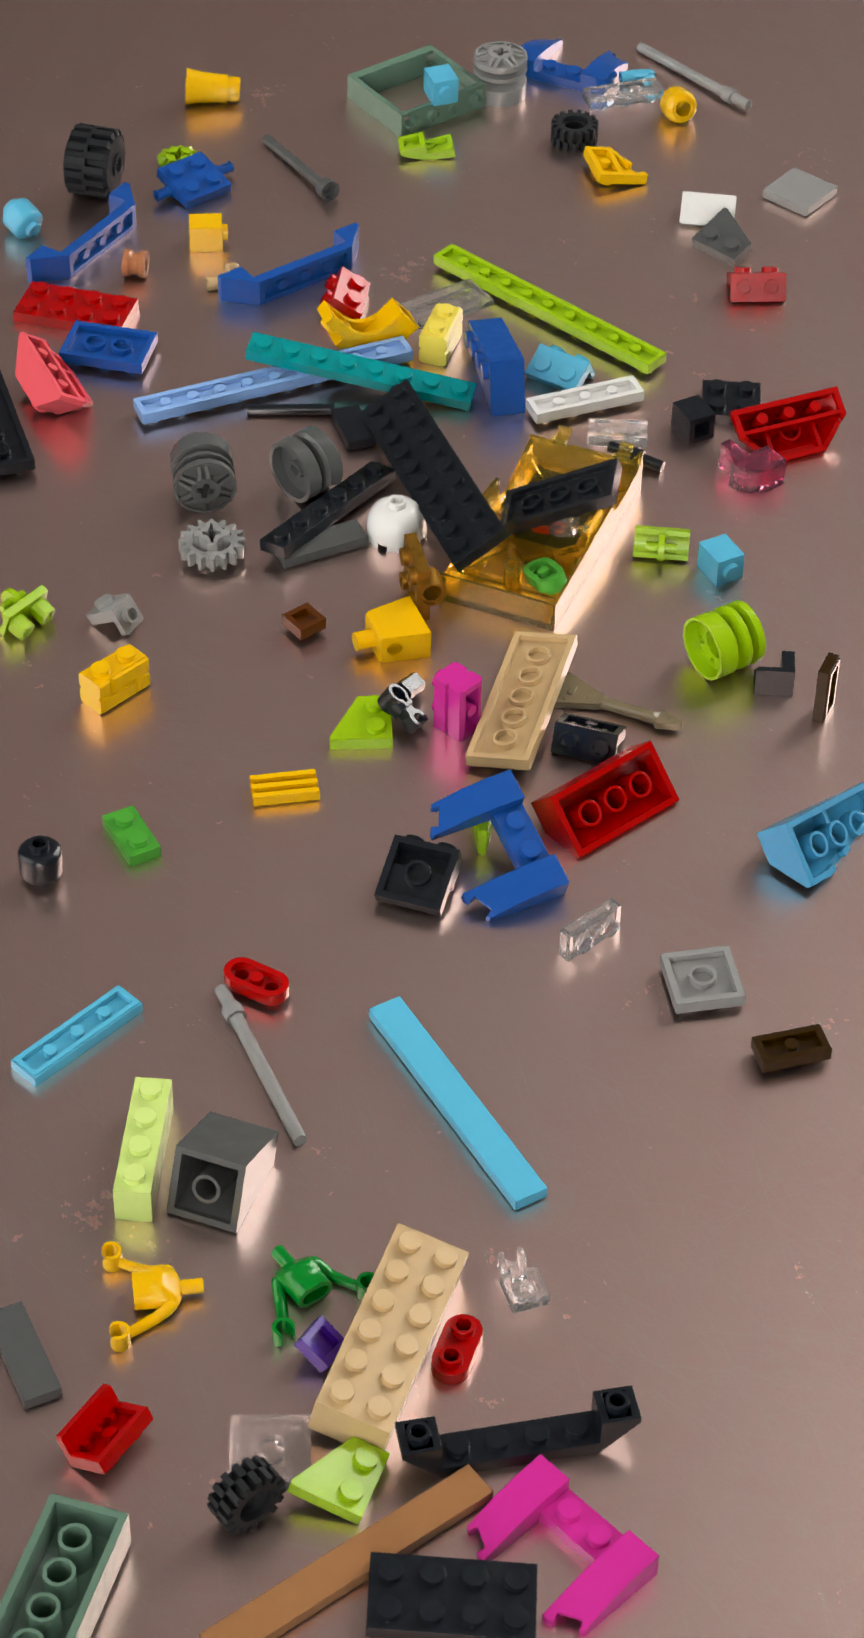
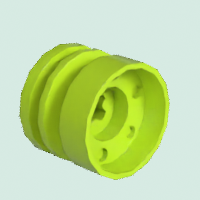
M735 600L715 608L714 611H708L687 619L684 625L683 639L689 660L696 671L703 678L710 681L731 674L736 669L739 670L760 662L765 656L766 639L761 622L754 610L743 601Z

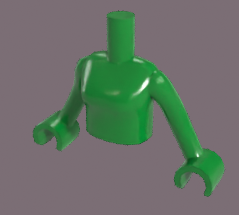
M283 1245L276 1246L272 1250L271 1256L280 1265L281 1269L275 1273L271 1280L277 1317L272 1324V1341L277 1347L283 1345L282 1333L289 1334L292 1339L296 1338L295 1323L288 1316L285 1293L300 1308H306L329 1295L333 1288L332 1283L356 1291L358 1299L362 1301L366 1293V1287L369 1286L374 1273L363 1272L355 1280L335 1271L317 1256H306L295 1260Z

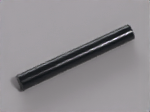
M247 404V416L331 415V409L335 408V404Z

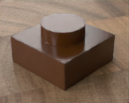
M307 602L282 614V624L296 637L303 640L325 629L326 618Z

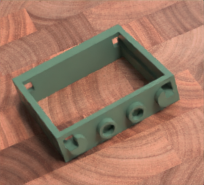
M430 44L348 74L347 98L401 137L417 133L485 107V83ZM449 64L459 79L457 103L433 106L431 102H427L406 111H401L378 94L384 90L424 76L425 67Z

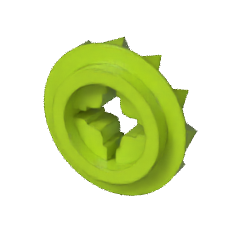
M171 145L170 149L164 148L158 154L159 167L165 166L198 153V151L193 150L191 146L183 147L180 145L175 147Z

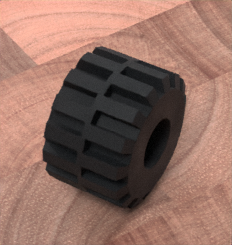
M83 123L76 124L69 135L64 153L63 173L67 191L72 194L109 199V194L119 187L124 172L125 143L122 132L116 128Z

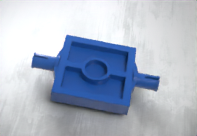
M200 151L157 168V178L165 187L153 191V196L155 200L157 199V202L173 197L186 209H190L231 192L232 184L224 175L233 172L234 165L231 161L217 166Z

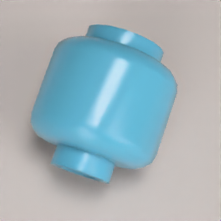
M12 199L3 208L2 221L18 239L28 236L32 238L41 230L43 215L28 199Z

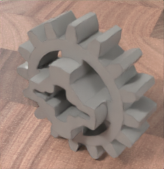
M210 518L209 522L206 523L198 520V526L187 525V531H181V539H178L181 559L188 560V566L198 564V570L200 571L207 567L210 568L211 572H214L218 566L226 570L228 563L237 565V558L243 559L244 551H246L243 530H236L235 523L227 526L224 519L219 523L215 522L213 518Z

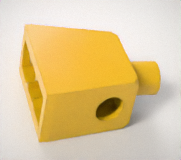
M410 596L367 611L365 614V630L352 633V642L356 651L372 648L379 661L383 663L431 657V631Z

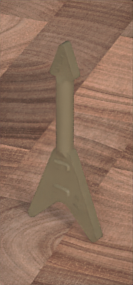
M567 672L554 708L603 709L654 724L655 729H682V721L667 711L661 710L659 713L605 697L603 693L570 672Z

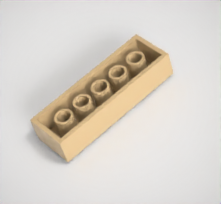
M397 1223L315 1401L307 1428L343 1443L355 1436L383 1450L386 1449L395 1429V1422L399 1420L460 1280L469 1255L468 1251Z

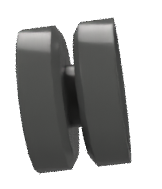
M309 426L293 434L292 437L288 436L271 446L269 463L272 474L281 490L294 502L303 503L319 495L320 492L323 493L337 486L343 478V465L340 454L330 437L318 427Z

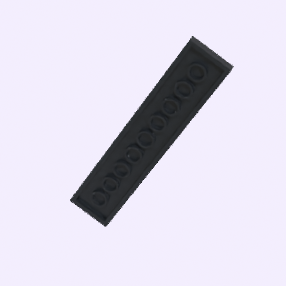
M407 379L400 384L394 385L385 395L367 405L362 411L366 425L408 493L418 504L421 514L458 572H461L510 536Z

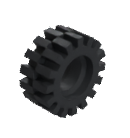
M568 110V113L562 111L560 115L556 114L552 118L551 141L552 145H556L557 149L563 148L564 152L572 150V153H576L577 150L584 152L585 146L595 147L597 145L598 119L594 115L590 116L589 112L583 114L582 110H577V112Z
M253 1455L252 1459L249 1457L242 1459L241 1465L237 1462L231 1466L232 1471L228 1474L224 1472L220 1476L223 1480L220 1483L215 1482L212 1487L215 1492L208 1495V1500L210 1501L207 1503L208 1508L221 1524L234 1535L238 1532L240 1535L246 1534L248 1528L251 1531L256 1529L259 1521L262 1523L268 1520L267 1514L269 1512L275 1513L278 1509L275 1504L282 1502L284 1499L282 1493L286 1492L287 1489L284 1485L286 1484L285 1480L265 1458H260L258 1455Z

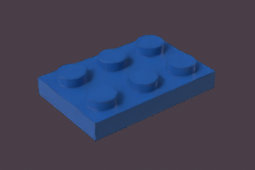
M75 320L59 351V356L65 363L75 366L82 365L102 370L110 369L130 374H142L158 343V333Z

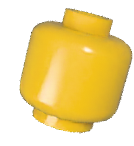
M674 86L668 88L661 96L660 108L670 121L682 124L693 118L696 113L697 103L695 97L687 89Z

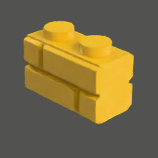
M131 644L119 647L112 654L100 661L94 662L90 667L78 673L79 685L81 686L80 699L99 715L105 713L150 685L149 659Z

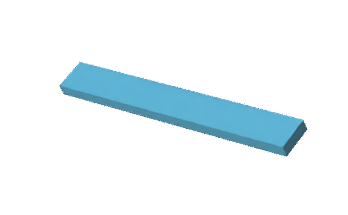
M398 996L369 1008L370 1020L513 1209L518 1210L547 1197V1186L402 998Z

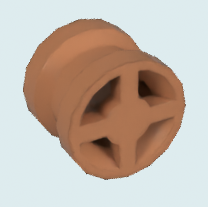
M126 248L122 257L123 276L130 277L134 274L140 278H147L150 262L149 251L134 252L132 249Z

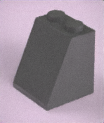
M210 1111L176 1145L166 1212L237 1233L274 1165L279 1131Z

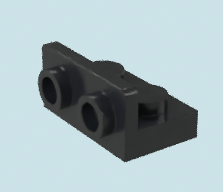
M564 712L555 721L551 752L600 764L617 754L618 746L625 739L627 726Z

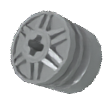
M492 41L482 44L475 50L474 76L485 83L486 106L496 108L510 107L519 104L526 97L527 80L525 74L527 73L528 56L527 51L522 46L512 42Z

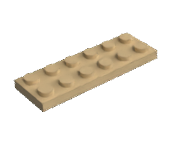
M515 631L465 754L467 766L530 771L578 646L576 635Z

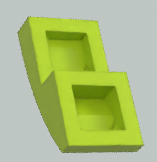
M423 131L398 137L399 151L403 157L420 160L455 157L451 134L425 140Z

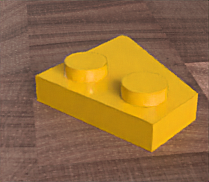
M585 146L583 156L598 184L606 186L613 184L646 185L648 174L644 171L639 173L631 169L633 163L621 157L611 147Z

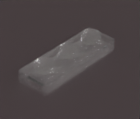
M656 77L583 88L582 97L590 110H604L609 107H626L630 104L651 103L655 100H660L664 89Z

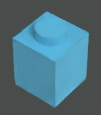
M449 64L424 68V92L433 106L458 102L459 79Z
M722 534L699 542L697 567L718 587L743 577L745 554L726 534Z

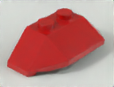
M835 386L733 410L730 412V416L739 441L770 465L824 453L847 412L839 389Z

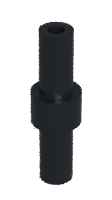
M610 441L607 447V452L627 459V463L639 467L642 465L660 473L665 467V461L645 454V450L635 446L629 448Z

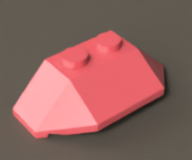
M21 332L18 337L15 377L22 386L23 392L27 394L32 402L33 408L42 413L49 411L55 414L91 408L93 401L72 369L58 354L50 349L51 345L43 338Z

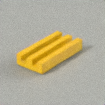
M315 769L249 775L254 806L320 800V790Z

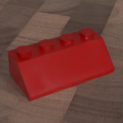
M647 741L630 746L531 802V805L544 832L577 859L680 799L652 741Z

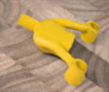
M105 1242L102 1246L103 1268L107 1272L113 1273L120 1269L131 1272L135 1310L157 1309L131 1326L123 1321L112 1322L109 1327V1334L112 1336L110 1345L115 1352H125L131 1346L132 1338L171 1316L180 1305L182 1295L204 1293L203 1278L180 1280L177 1272L170 1265H146L127 1260L122 1257V1248L116 1242Z

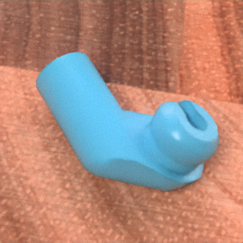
M652 69L621 71L618 76L621 85L643 82V85L649 88L653 87L657 82L655 78L656 73Z

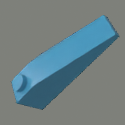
M864 782L757 832L769 864L806 888L812 887L832 876L837 869L835 865L840 858L845 857L851 850L849 846L853 840L864 832Z

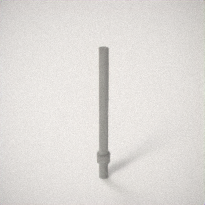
M643 42L637 45V51L721 96V100L730 105L735 104L745 110L751 108L752 102L739 95V92L734 88L722 86Z
M227 984L218 985L215 988V993L223 1007L221 1012L227 1024L233 1026L295 1146L305 1144L307 1136L245 1020L247 1014L239 1001H235Z

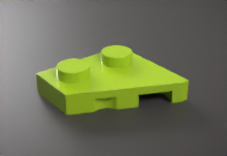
M380 695L357 696L330 735V750L393 748L391 715L384 712L378 705L377 699Z
M353 1436L294 1477L287 1492L359 1525L390 1453Z

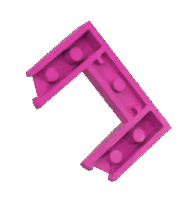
M540 1454L504 1486L467 1526L468 1536L475 1535L477 1532L480 1534L484 1549L477 1552V1560L492 1561L538 1522H541L590 1565L542 1614V1621L554 1627L560 1615L582 1621L580 1635L586 1636L657 1575L659 1555L630 1530L625 1534L620 1533L569 1489L570 1479Z

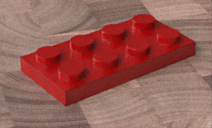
M32 281L13 311L14 322L67 331L71 330L75 320L127 328L139 308L138 299L125 295L101 293L96 290L88 291L71 286H58Z

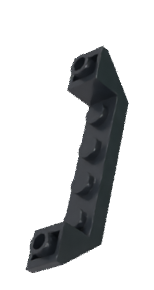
M629 1385L593 1391L591 1411L439 1434L435 1416L395 1422V1431L403 1461L444 1478L449 1477L468 1464L475 1472L530 1464L540 1454L550 1461L600 1453L640 1424L642 1417L633 1387Z

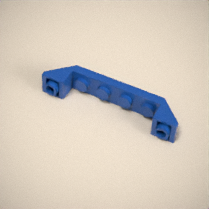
M124 182L109 194L108 199L110 214L61 252L42 245L26 257L28 282L71 279L136 228V211L130 184Z
M353 223L333 231L332 247L253 277L242 267L218 275V299L222 302L263 305L327 280L332 273L336 275L342 266L349 271L352 270L359 250V225Z

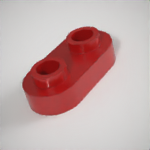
M246 957L231 959L224 966V983L228 985L230 990L269 1006L278 1005L287 1000L289 996V979L284 973Z
M458 1314L449 1318L445 1323L431 1357V1372L438 1382L445 1385H457L468 1378L483 1341V1326L477 1318L468 1314ZM451 1358L455 1361H448L446 1359Z

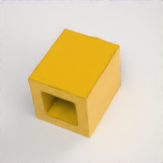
M222 213L189 214L190 252H223V241L228 240V224H222Z

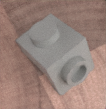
M130 593L115 596L105 594L94 602L95 606L86 615L91 625L114 622L122 636L129 635L143 621V616Z

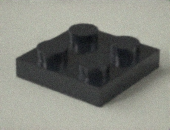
M720 379L703 380L702 399L716 413L715 424L733 425L730 416L731 411L761 404V383L723 381Z

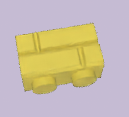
M447 303L435 305L419 335V361L421 363L441 367L447 365L462 336L463 324L461 322L463 320V309Z

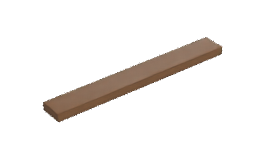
M469 1464L201 1632L199 1638H278L369 1579L371 1552L411 1553L489 1503L493 1498V1490Z

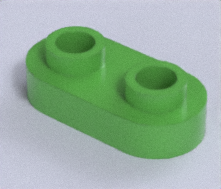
M549 557L535 559L523 568L527 583L540 593H546L547 595L557 594L567 583V577L563 568Z

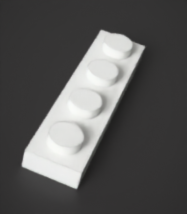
M631 375L526 398V409L536 424L548 423L553 420L575 417L580 414L644 401L645 391L636 378Z

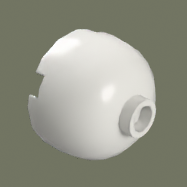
M390 495L381 498L374 503L368 513L366 533L368 541L376 548H378L379 544L387 547V552L399 553V548L404 547V534L416 532L419 542L427 537L426 520L421 514L416 501L407 496Z

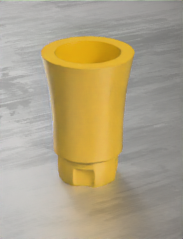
M186 69L185 105L194 103H227V101L239 102L240 77H228V74Z

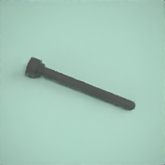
M268 134L263 136L262 142L315 185L316 193L319 197L329 202L338 196L340 191L338 183L330 177L322 178L272 136Z

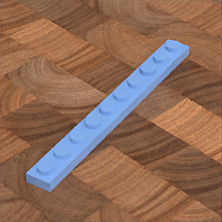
M403 335L338 350L396 365L414 360V351ZM270 366L134 398L133 408L143 424L156 423L160 420L185 416L202 410H211L215 407L239 403L257 397H265L269 394L290 391L311 384H320L332 379Z

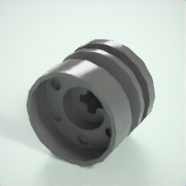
M196 432L182 437L173 446L170 453V465L174 496L178 503L187 510L196 513H213L226 507L233 500L237 491L232 450L227 441L217 434Z

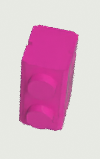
M452 662L444 669L437 671L433 677L434 701L432 703V710L434 711V727L444 733L448 732V736L461 742L474 734L481 717L482 677L473 671H467V668L458 662Z

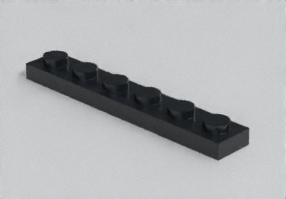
M371 461L357 472L260 539V549L285 559L396 480L394 468L382 465L380 462Z

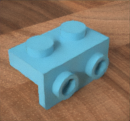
M540 343L525 370V375L527 378L562 391L582 386L586 378H594L595 372L590 360L579 354L572 356L556 345L549 347Z

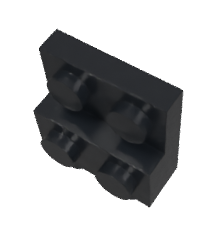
M395 834L374 894L375 899L441 916L449 891L454 889L463 862L460 850L446 842L434 844L426 842L416 835L408 834L401 836Z

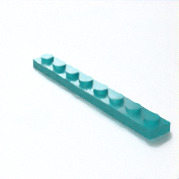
M258 332L252 333L245 352V360L384 392H389L394 385L400 384L407 379L421 400L470 411L476 392L477 383Z

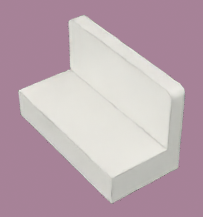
M683 191L680 224L705 226L724 207L735 217L737 196Z

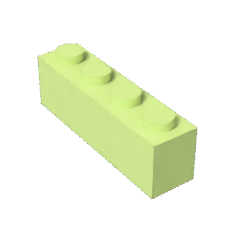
M135 1077L113 1186L115 1220L153 1222L174 1110L172 1079Z

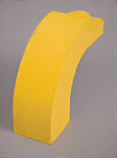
M391 298L378 312L363 319L347 318L325 300L316 308L322 317L320 323L328 332L335 346L341 350L402 335L407 339L419 328L410 311L394 298Z

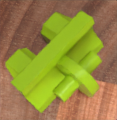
M635 525L633 557L654 558L657 561H663V559L688 561L691 529Z
M40 585L28 595L24 590L19 592L12 588L4 590L1 593L2 603L0 604V611L2 612L3 624L0 625V634L4 637L11 632L22 641L33 632L35 626L29 618L34 617L41 625H45L52 620L55 609L46 600L49 590L43 585Z

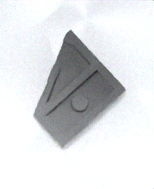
M725 207L692 238L693 247L733 267H736L752 252L750 240Z

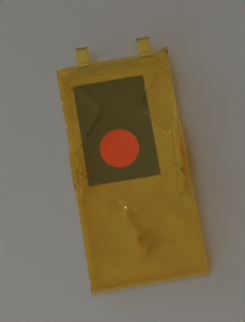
M559 425L558 433L552 439L531 434L516 469L500 498V478L495 477L483 493L500 521L507 490L614 458H618L622 465L617 504L604 510L598 509L584 513L576 518L570 517L560 520L549 526L543 525L529 529L522 534H512L461 572H458L451 562L445 573L440 572L447 591L444 601L554 632L641 491L644 452L640 451L632 460H629L634 446L632 443L621 441L617 453L615 452L614 456L568 444L572 428ZM549 557L563 568L567 577V583L557 594L547 595L546 593H540L527 583L523 573L524 566L535 559Z

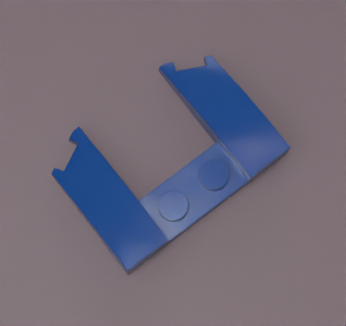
M534 39L522 45L527 51L528 56L526 78L602 98L619 79V72L626 71L628 68V62L617 58L616 54L611 51L597 57L585 69L576 65L570 66L558 63L551 58L562 47L563 39Z
M510 769L462 788L431 804L430 812L439 811L438 826L431 827L430 829L431 840L490 821L504 846L515 870L463 893L461 897L462 901L468 906L473 900L477 899L491 910L486 917L488 922L563 896L570 884L556 855H549L522 803L525 796Z

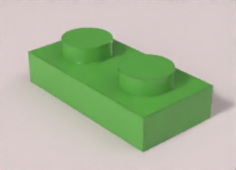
M134 805L102 815L103 826L130 867L161 857V846Z

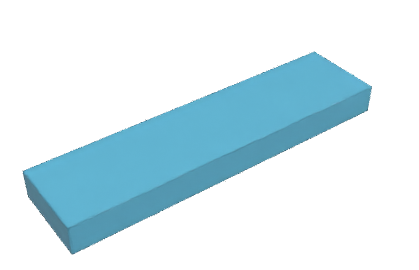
M117 985L11 1059V1069L34 1087H37L143 1012V1003L120 985Z

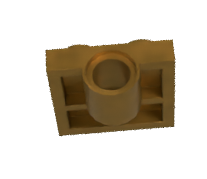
M416 532L404 534V547L399 548L400 562L404 566V571L399 572L401 590H406V597H411L424 621L430 620V606L443 602L447 591L437 568L428 566Z

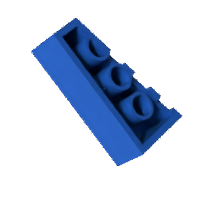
M502 317L468 321L469 331H464L465 347L470 350V356L474 361L491 417L525 413L524 357Z

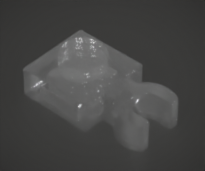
M522 1247L517 1248V1261H508L503 1252H498L497 1267L502 1273L500 1275V1285L512 1313L548 1305L550 1303V1293L537 1265L526 1268V1251Z

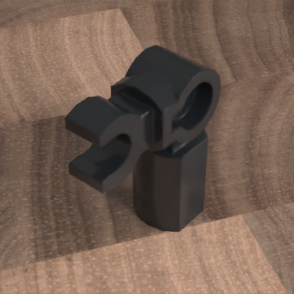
M416 672L410 673L396 684H390L377 699L380 708L395 719L399 718L404 728L411 734L428 721V717L421 710L411 705L413 703L411 699L425 688V681Z

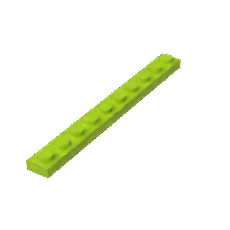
M450 244L434 254V265L631 365L641 372L649 374L666 362V352L454 244Z

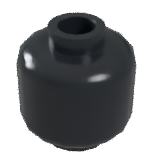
M42 835L33 836L26 839L20 845L17 852L21 877L26 882L43 887L52 884L61 877L64 869L62 849L55 839Z

